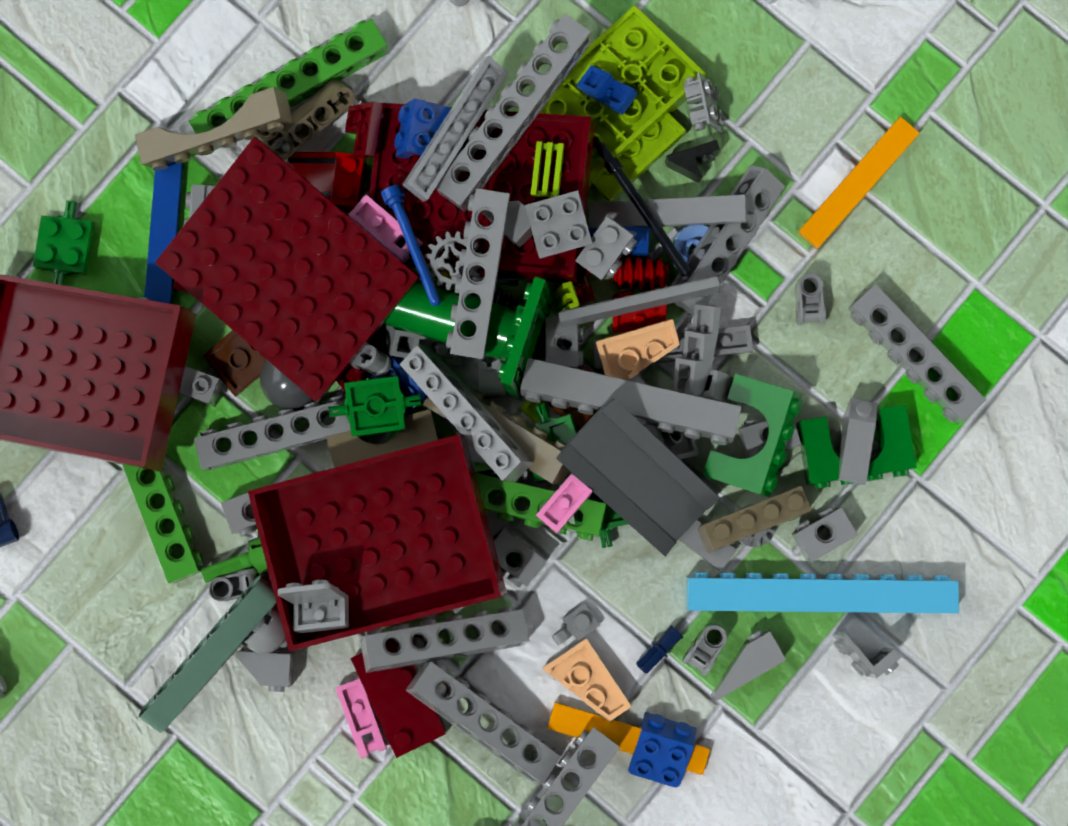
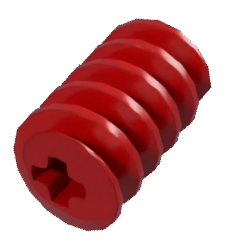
M626 256L624 262L613 276V284L616 281L619 289H622L625 282H627L629 289L633 290L635 283H638L640 291H643L646 284H649L651 291L655 289L657 284H659L660 289L666 288L668 261L664 266L662 259L658 258L655 265H653L652 259L647 258L643 265L641 258L637 257L634 264H632L630 256Z

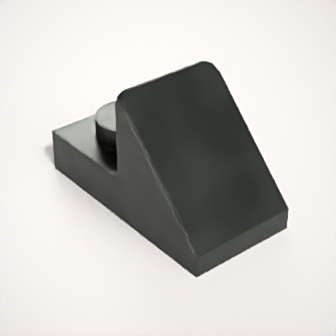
M713 140L669 154L665 159L666 167L699 183L701 173L697 162L700 161V164H706L714 161L715 156L718 155L720 150L718 142Z

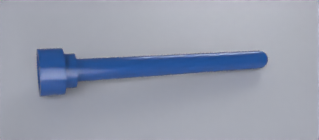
M401 185L389 186L381 192L384 203L389 205V208H393L430 304L438 306L441 299L403 206L405 194Z

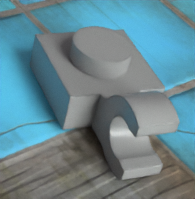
M582 604L562 619L566 627L552 636L558 646L573 635L577 641H580L600 626V624L587 606Z

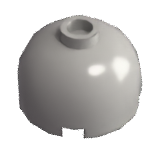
M277 603L241 644L259 654L272 653L278 648L282 650L287 646Z

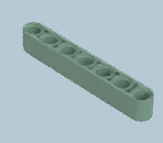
M258 576L145 704L138 715L139 718L159 733H162L276 604L272 585L268 581Z

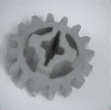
M458 231L455 237L450 232H446V239L444 240L437 236L438 244L436 246L429 244L428 247L432 250V253L425 254L424 256L430 260L427 267L433 271L431 273L432 279L438 278L436 285L441 288L446 283L448 291H452L454 285H456L457 276L462 277L464 266H460L459 261L456 262L455 268L449 264V262L453 261L454 255L460 259L461 252L457 244L467 248L468 239H462V233ZM477 242L474 244L475 252L480 247ZM445 248V251L442 254V256L438 258L440 252ZM480 266L473 267L470 271V278L479 279L480 275L476 271L483 268ZM448 270L452 279L444 277L440 271Z

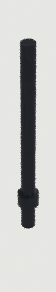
M604 142L599 143L595 149L606 163L604 167L608 173L614 175L682 277L692 272L623 171V165L618 157L614 158Z

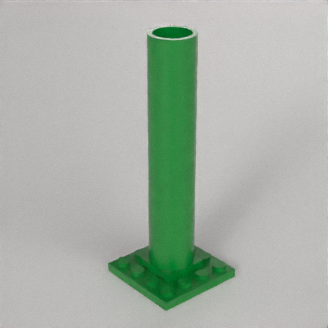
M534 277L533 284L528 283L524 293V299H526L525 307L518 305L517 309L493 302L485 356L503 361L498 377L501 378V383L510 397L520 401L523 396L521 395L520 388L528 358L535 359L545 328V318L549 316L553 304L546 280ZM418 280L383 324L446 343L448 332L454 331L455 321L450 320L453 304H458L459 293H455V290L448 291L446 287L440 288L435 284L441 302L438 306H433L430 304L422 281ZM468 295L465 300L466 306L469 309H476L480 306L481 299ZM465 321L462 324L461 331L466 337H471L476 333L477 328L473 321Z

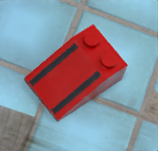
M295 152L288 158L287 163L344 212L350 213L362 200L367 166L365 158L354 157L353 154L341 152Z

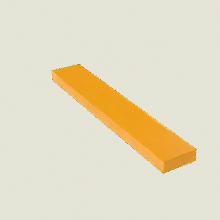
M900 116L797 233L815 249H818L920 132Z
M554 702L547 729L579 738L585 729L590 732L594 727L620 747L618 750L630 754L634 753L640 735V727L614 719L609 722L600 715ZM695 744L686 770L703 775L710 748Z

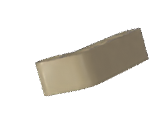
M332 80L291 113L293 123L285 125L284 129L278 132L267 131L261 133L258 139L285 160L344 113L353 104L354 93L341 81ZM323 107L322 112L315 116L316 110ZM303 124L302 129L295 133L297 125ZM282 140V145L278 149H274L275 144Z

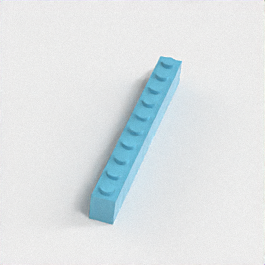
M693 573V578H686V610L959 614L958 581H950L949 575H933V581H924L923 575H907V580H896V575H880V580H870V575L853 574V580H843V574H826V579H816V574H800V579H789V574H773V579H762V573H746V578H736V573H719V578H709V573Z

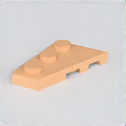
M673 319L595 341L604 375L623 380L633 378L641 370L680 345Z
M587 638L542 668L609 722L632 707Z

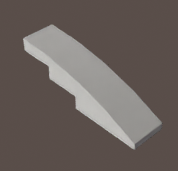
M694 304L692 330L685 331L683 357H677L675 360L673 391L702 397L713 362L721 315L720 306Z

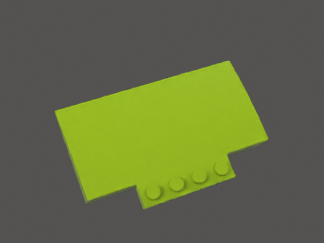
M634 5L590 44L539 113L591 117L595 132L589 188L593 186L608 202H612L624 190L614 175L608 173L604 167L606 163L595 147L599 143L604 142L614 158L618 157L623 165V171L631 183H633L686 135V129L670 114L687 100L683 86L685 79L695 77L698 80V72L706 78V73ZM591 65L610 73L614 80L634 88L637 92V96L623 115L604 106L577 88L576 85Z

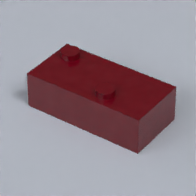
M393 641L385 642L388 652L397 653L398 647ZM362 653L350 658L396 758L447 733L440 715L406 691L419 671L416 664L366 673Z

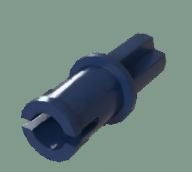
M671 625L656 642H651L652 646L636 662V665L644 673H649L663 657H668L667 653L683 636Z

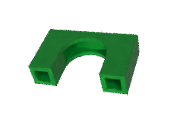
M735 373L727 399L758 409L767 420L769 428L768 439L758 454L746 459H738L710 450L702 476L769 497L770 493L777 486L778 479L776 475L779 466L781 467L785 461L786 452L784 450L787 441L792 438L794 433L793 422L795 416L800 413L802 408V394Z
M906 405L878 409L876 425L879 446L876 455L869 463L867 481L883 479V474L893 473V478L910 475L909 470L917 467ZM827 417L797 422L806 485H814L815 489L831 487L830 482L840 481L841 485L854 484L838 480L840 458L832 448Z

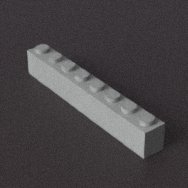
M531 358L527 360L520 388L521 395L525 396V399L536 403H540L541 400L549 401L552 406L566 409L567 406L578 408V412L587 415H593L594 412H598L603 405L614 397L644 427L649 424L658 426L657 429L666 433H673L674 430L684 432V436L692 439H700V436L710 438L712 443L718 445H727V443L733 442L741 406Z

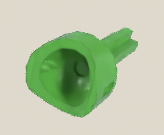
M257 537L248 541L249 552L202 568L201 573L204 581L207 583L218 577L227 576L252 566L257 569L259 574L268 572L260 538Z

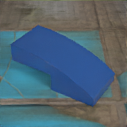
M592 65L576 85L579 90L594 100L622 115L637 96L634 88L614 80L610 73Z

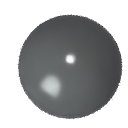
M267 359L265 360L260 373V385L264 395L273 405L285 410H298L304 408V405L314 402L312 398Z

